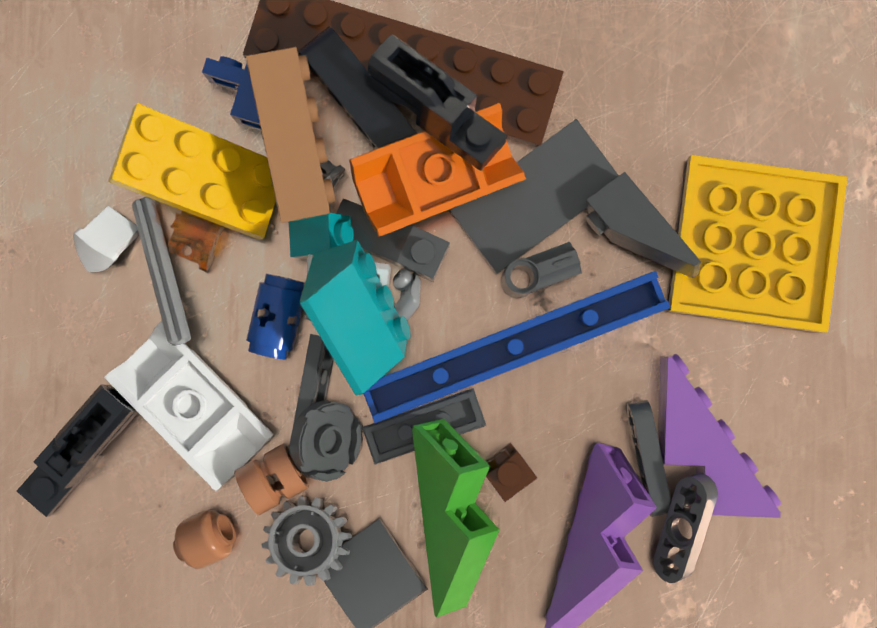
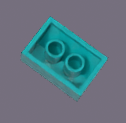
M358 239L313 254L300 298V304L352 391L357 396L366 392L405 357L407 340L411 337L410 327L406 318L399 316L396 311L391 290L387 285H382L377 276L373 257L369 253L365 254Z

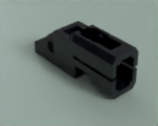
M391 34L372 54L368 63V85L391 102L402 104L417 115V126L478 170L482 171L506 143L507 134L474 112L477 94L395 35Z
M101 384L34 460L33 463L38 467L16 492L45 517L51 516L101 459L103 450L125 429L138 412L113 386Z

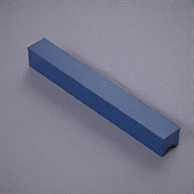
M650 272L381 377L363 393L374 423L671 308L668 300H665L657 280L659 278L657 272Z

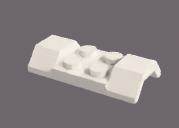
M162 321L155 327L149 339L132 356L104 377L215 491H218L235 476L234 471L246 465L274 435L247 407L241 398L185 343L172 346L167 341Z

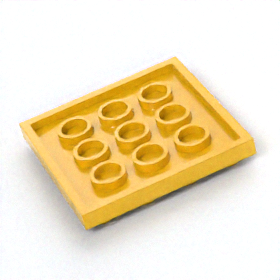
M690 155L687 161L678 235L699 258L701 264L699 274L694 278L673 270L669 298L671 308L668 309V312L828 333L848 176Z

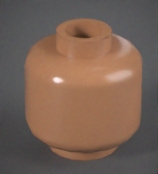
M213 510L202 511L183 520L177 526L173 549L177 558L188 566L195 569L205 568L229 556L236 538L235 530L227 516Z

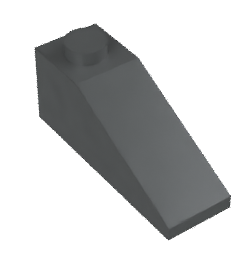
M623 172L586 199L588 210L586 220L599 236L604 233L612 243L691 278L699 274L701 264L699 258L626 172Z
M343 198L336 214L351 217V226L354 232L353 241L358 239L365 252L434 282L448 252L450 242L413 225H408L378 237L366 217L363 206Z

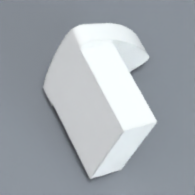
M107 206L84 229L79 228L73 234L75 248L83 266L88 272L104 271L138 237V227Z

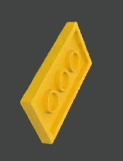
M137 103L133 107L108 182L258 240L265 238L276 202L268 158L142 104Z

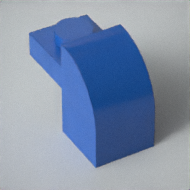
M221 56L219 61L206 58L202 73L207 80L237 91L230 112L232 118L236 123L261 130L247 63L245 69H242V63L228 57Z

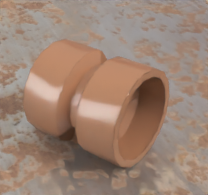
M286 443L265 453L263 462L255 459L234 471L237 484L245 500L257 515H261L279 505L281 496L290 499L309 488L306 476L296 468L291 454L288 453L289 446ZM274 473H276L279 481H277L276 483L273 477L271 476Z

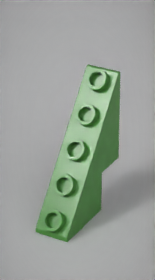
M445 419L414 425L412 428L433 608L436 618L467 607L500 531L475 504L490 465Z

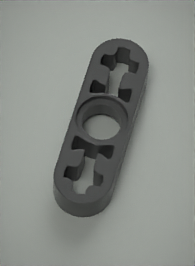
M648 400L627 404V416L640 479L657 507L650 516L665 515L668 513L671 498L652 409Z
M696 473L682 478L676 485L653 559L656 573L665 582L676 583L689 577L695 569L718 498L716 484L706 474ZM693 486L697 487L696 492L691 490ZM697 493L701 497V500L695 502ZM680 518L687 520L692 527L690 539L685 538L679 531L678 521ZM676 554L674 561L670 559V556ZM674 564H675L677 567H679V569L675 570V569L673 568V567H674Z

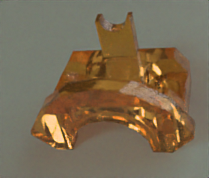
M182 211L181 214L176 212L175 220L170 225L174 231L168 243V251L199 264V269L207 272L213 263L215 248L225 227ZM191 247V254L186 256L185 250Z

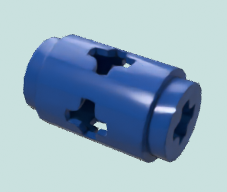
M266 273L264 282H259L246 341L250 342L249 352L270 358L287 359L288 351H293L303 309L300 304V298L304 282ZM259 309H265L264 316H258ZM294 317V322L287 324L288 318Z

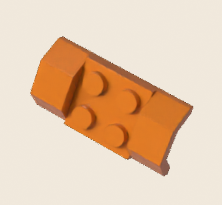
M500 103L476 111L477 114L504 132L502 129V108ZM426 131L349 159L353 183L366 217L378 237L526 179L524 171L512 157L507 140L482 171L475 168Z

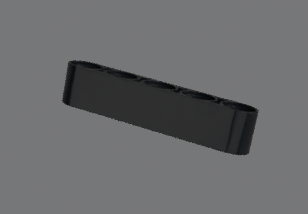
M328 26L298 51L300 56L306 55L310 70L375 150L417 134L393 102L368 85V71L333 28Z

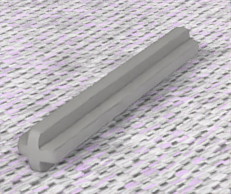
M143 197L132 203L135 220L167 341L172 346L181 345L191 339L189 327L155 202L151 198Z

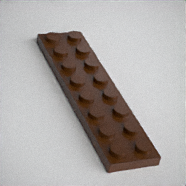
M332 0L259 1L243 51L245 58L249 54L254 55L297 47L298 52L330 26L368 71V63L372 54L392 34L477 94L474 112L500 103L502 108V129L507 134L508 139L534 147L542 144L564 71ZM309 68L310 78L319 81Z

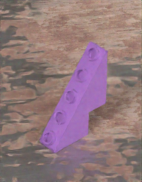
M677 354L671 357H660L658 440L663 464L696 466V473L706 474L714 481L718 490V498L712 515L781 518V512L777 508L781 505L780 499L768 485L763 487L754 475L758 472L755 463L745 452L739 454L731 442L735 439V436L729 426L722 419L716 421L708 408L712 406V403L706 393L699 386L694 389L686 378L689 370ZM697 493L695 502L701 500V497Z
M597 443L594 445L593 451L589 456V466L583 488L578 497V506L572 528L568 534V543L563 562L557 574V584L551 606L547 611L545 628H577L643 571L624 537L656 510L657 507L621 448Z

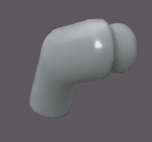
M401 269L393 278L394 287L401 290L400 299L394 307L399 316H404L408 321L420 305L421 280L416 273L411 274L407 269Z

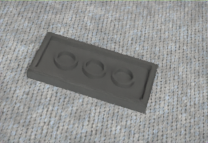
M577 119L517 162L524 171L525 180L450 210V213L495 274L501 272L511 262L520 258L587 209L586 199L619 176Z

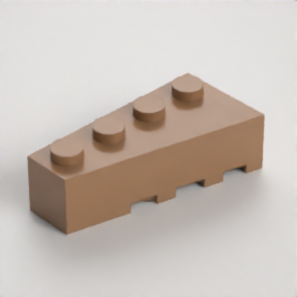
M297 47L246 56L281 223L330 214L328 204L335 202V195L331 178L323 179L320 163L327 162L323 138L315 139L312 122L319 121L315 98L306 97L303 81L311 80L306 55L298 56Z

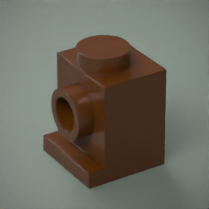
M511 442L486 460L490 465L486 477L504 502L537 479V476Z

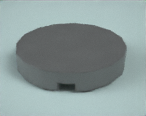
M329 400L315 402L302 411L295 422L290 438L291 457L296 468L306 477L325 482L338 479L346 473L343 470L347 468L348 464L353 465L357 459L362 442L361 425L358 418L353 416L350 411L351 409L347 405Z

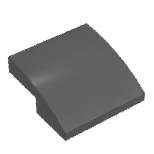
M380 519L342 545V547L350 550V554L339 555L338 560L343 568L341 570L329 568L331 579L324 581L355 628H375L428 590L409 558L403 554Z

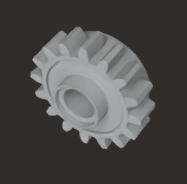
M304 496L298 498V506H295L291 501L283 502L285 511L282 513L273 511L270 514L273 520H275L273 525L264 526L263 531L269 534L268 541L262 543V548L269 549L271 554L265 561L267 564H277L276 576L284 577L289 573L290 584H299L302 576H304L306 586L315 585L316 575L322 581H328L331 579L329 568L335 570L343 568L338 560L339 555L350 554V550L342 547L343 541L352 538L350 533L341 532V527L346 524L347 519L345 517L335 519L333 516L337 511V507L329 505L323 509L324 501L321 498L315 497L311 506L308 498ZM308 529L314 536V545L311 550L305 552L299 546V537L303 531Z

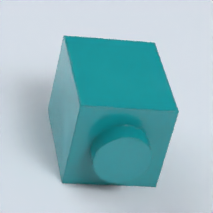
M330 213L290 221V257L307 259L308 254L313 255L353 241L354 232L351 226V217Z

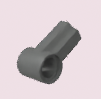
M567 242L527 258L514 260L505 268L500 281L506 294L511 297L521 298L537 290L580 275L582 270L576 250L571 242ZM522 269L527 272L530 278L527 288H518L512 283L510 277L512 270Z

